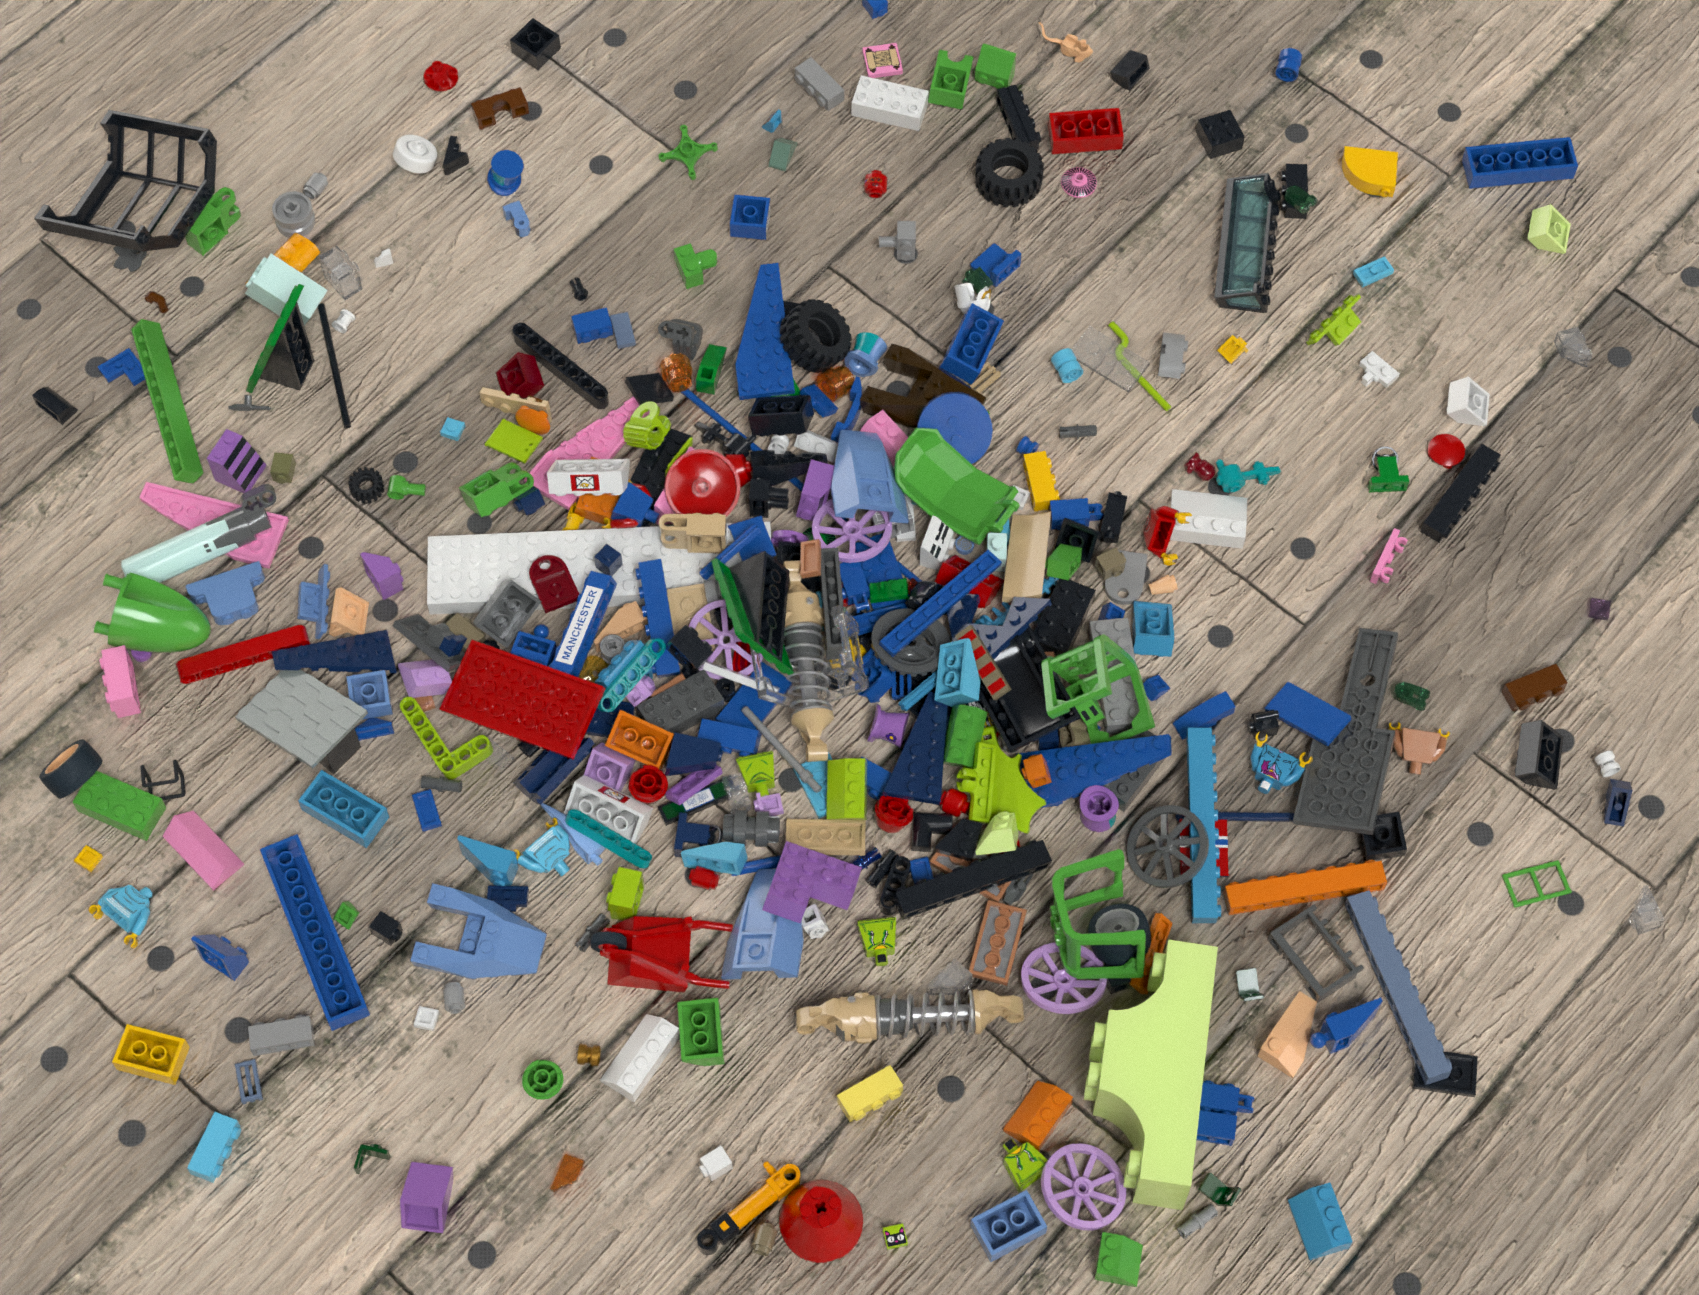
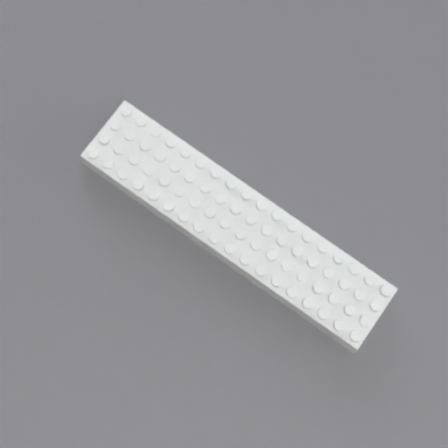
M764 522L769 537L771 539L770 522ZM726 523L727 546L734 541L728 525L734 523ZM659 526L428 537L427 606L430 615L479 613L498 587L507 579L513 580L538 598L530 581L529 570L536 559L545 555L557 556L565 562L577 590L581 594L585 579L589 576L590 571L604 574L596 568L594 556L606 543L621 553L623 563L612 576L617 586L608 607L623 606L634 601L638 605H645L644 598L640 599L639 587H642L641 579L637 580L636 568H639L638 562L661 559L667 590L714 580L715 574L704 580L700 576L699 571L720 553H688V549L665 548L661 543L660 537L662 532ZM668 536L666 540L672 541L675 537ZM739 552L725 563L727 567L730 568L742 562ZM543 563L540 568L548 569L550 564ZM574 602L559 609L575 608L577 602ZM541 603L536 610H543Z

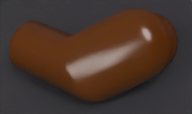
M150 291L145 295L147 303H157L160 313L168 312L169 309L164 296L155 291Z

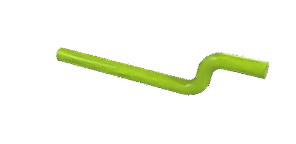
M1112 321L1109 327L1121 339V344L1115 351L1116 359L1165 411H1168L1171 405L1122 355V352L1128 346L1129 340L1126 333Z

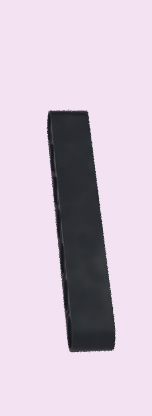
M520 322L513 326L512 331L516 345L529 355L535 356L536 361L595 408L605 409L609 405L608 391L602 384L527 324Z

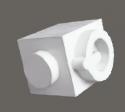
M816 904L807 907L802 918V926L811 939L822 938L829 931L824 915Z

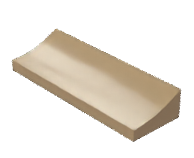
M1051 512L1035 515H1012L1002 602L1012 603L1014 597H1042Z

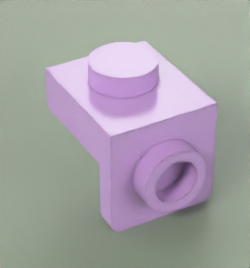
M760 792L756 793V800H753L755 812L769 811L770 816L784 814L780 793L763 797L760 796Z

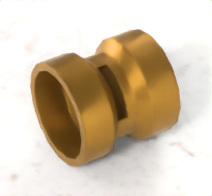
M579 1044L577 1064L584 1065L585 1063H590L592 1066H599L601 1046L594 1045L593 1047H588L586 1044Z

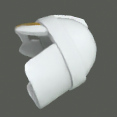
M971 283L954 286L957 306L963 314L966 313L972 303L986 311L989 310L991 303L990 288L985 286L975 297Z

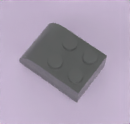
M507 579L498 587L473 623L508 648L517 636L518 631L523 628L542 601L513 580Z

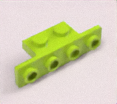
M1358 294L1346 297L1343 300L1344 304L1332 311L1333 315L1322 321L1321 327L1309 335L1310 338L1306 341L1307 345L1317 343L1325 334L1335 346L1340 345L1361 323V320L1351 309L1361 296Z

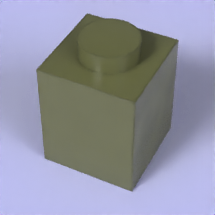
M274 453L270 470L273 481L281 484L285 482L292 483L296 466L293 454Z

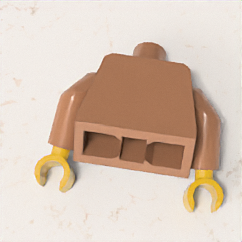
M1390 722L1388 730H1395L1396 734L1393 744L1394 749L1402 761L1410 762L1409 773L1421 775L1422 764L1429 765L1437 761L1445 752L1447 738L1450 734L1449 731H1447L1446 735L1441 734V729L1435 733L1402 728L1400 732L1401 723L1398 722L1397 727L1394 728Z

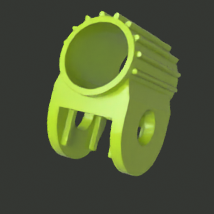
M655 402L643 403L634 411L630 420L624 426V442H627V445L648 450L656 449L662 444L664 437L670 430L671 422L666 416H659L660 408ZM650 411L648 416L642 418L645 412ZM657 427L658 430L653 432V429Z

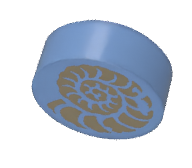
M959 536L955 542L956 551L962 555L970 554L974 549V542Z

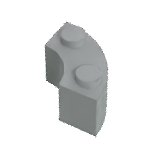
M1163 332L1158 376L1180 379L1181 373H1185L1186 363L1182 362L1183 353L1187 352L1188 341H1185V335Z

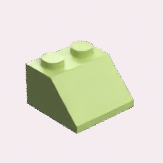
M1551 204L1534 209L1530 219L1528 240L1537 249L1564 254L1567 249L1571 224Z
M1001 812L992 818L979 835L976 855L1016 850L1019 833L1015 813Z

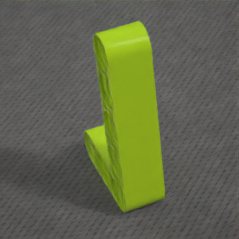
M406 697L401 700V711L445 778L453 780L492 755L493 746L484 735L476 736L450 753L417 701L412 697ZM410 706H414L412 710L407 711ZM419 721H424L422 725L416 726ZM429 736H434L431 740L426 741ZM482 744H487L484 749H479ZM443 750L441 755L436 756L438 751ZM465 755H470L467 760H462ZM453 765L451 770L446 771L448 766Z

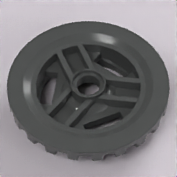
M897 609L884 614L873 627L871 647L875 651V657L877 659L880 658L883 666H889V670L900 672V675L910 674L911 677H916L917 674L925 676L927 672H935L938 668L940 645L950 643L947 630L938 620L913 640L914 646L907 645L894 657H891L879 645L880 640L916 611V609Z

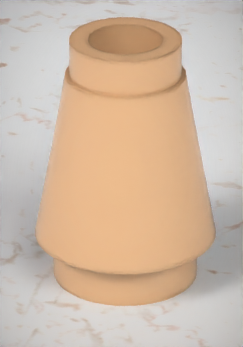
M1169 574L1148 584L1151 595L1174 593V590L1178 589L1174 575L1169 576Z

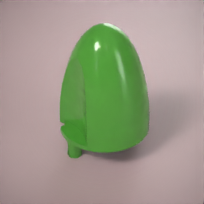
M134 573L127 574L123 579L109 574L105 575L103 586L120 590L110 625L97 621L94 627V633L108 636V645L115 647L125 645L126 649L135 651L172 653L196 648L209 638L211 626L208 618L197 605L182 594L159 582Z

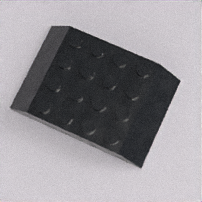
M1030 626L1020 636L1016 635L1010 641V645L1005 650H1002L999 656L994 659L1012 690L998 700H993L980 678L979 700L1004 746L1010 753L1081 718L1075 706L1069 708L1070 712L1054 719L1048 716L1041 666L1042 660L1048 657ZM1053 671L1056 698L1064 701L1070 700L1071 698L1057 673Z

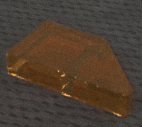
M565 1154L550 1190L555 1192L564 1186L576 1183L585 1161Z

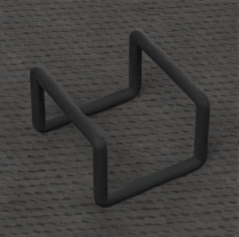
M177 760L173 761L175 779L152 782L145 766H140L142 786L148 787L150 794L153 795V786L178 782V773L180 775L182 793L159 798H162V800L184 797L186 794L184 774Z

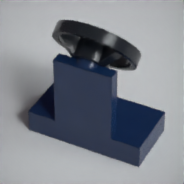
M679 813L674 846L675 857H682L681 852L684 850L685 842L699 844L700 847L707 845V843L710 845L714 844L717 829L719 830V838L716 843H721L723 839L722 829L717 825L688 823V814Z

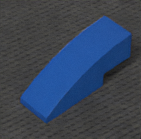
M1224 691L1173 722V726L1181 739L1184 740L1186 739L1188 728L1212 727L1216 725L1218 720L1233 714L1236 706L1228 693Z

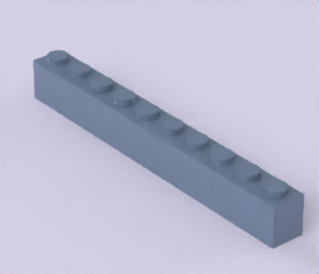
M1370 890L1347 897L1345 902L1346 910L1414 1062L1419 1069L1424 1084L1427 1085L1448 1078L1452 1070L1451 1062L1448 1058H1445L1443 1044L1435 1036V1027L1426 1016L1427 1010L1418 998L1417 987L1411 983L1410 972L1402 963V954L1394 945L1392 932L1387 930L1386 919L1378 910L1376 897L1372 896Z

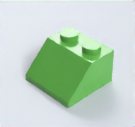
M983 43L975 69V81L996 87L997 89L1010 86L1015 75L1016 53Z
M1103 1232L1100 1240L1095 1280L1137 1287L1143 1245L1123 1235Z

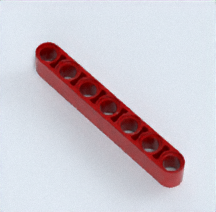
M296 625L181 659L176 663L180 682L189 684L273 659L272 651L309 645L310 640L306 627L304 625Z

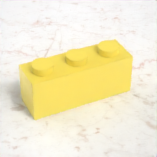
M891 1065L838 1094L837 1103L849 1122L854 1119L858 1121L868 1111L872 1109L875 1111L881 1108L887 1100L890 1099L892 1101L900 1097L901 1092H903V1084Z

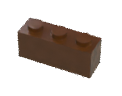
M1554 664L1506 683L1501 693L1512 711L1518 709L1522 711L1528 708L1530 704L1535 702L1539 704L1550 696L1556 697L1561 695L1568 682L1558 665Z

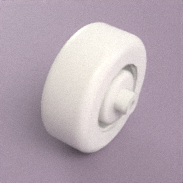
M404 135L395 144L393 158L401 168L409 172L427 173L434 167L437 159V150L430 141L421 136Z

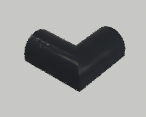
M913 812L911 851L931 852L932 834L947 835L952 830L953 814Z

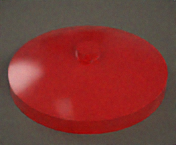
M708 449L692 450L681 455L670 466L664 483L665 497L675 514L701 513L712 515L718 513L727 517L738 502L740 479L734 465L722 454Z

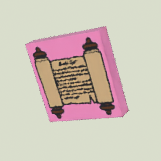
M897 43L862 48L868 77L879 78L903 74Z

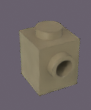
M1116 547L1111 550L1106 549L1096 556L1095 567L1104 580L1112 576L1117 577L1124 571L1126 558Z

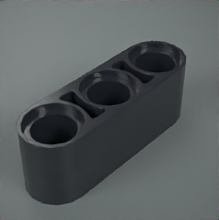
M904 856L897 857L893 861L880 898V910L888 916L895 914L898 910L893 898L895 892H897L896 890L899 888H892L890 885L896 883L900 887L906 886L910 876L911 863ZM904 866L906 867V869L900 871L897 869V867ZM886 901H891L894 903V905L886 906L884 903Z

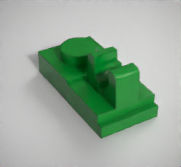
M907 579L870 583V603L908 599Z

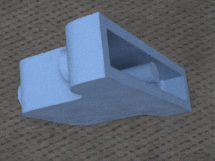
M260 561L185 586L194 604L208 603L216 624L229 625L236 620L250 618L258 612L259 606L253 588L262 584L265 576Z

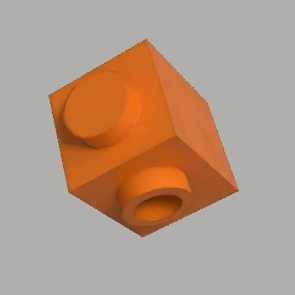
M1042 754L1032 755L1028 759L1023 760L1024 768H1022L1024 778L1028 779L1033 788L1052 783L1047 761Z

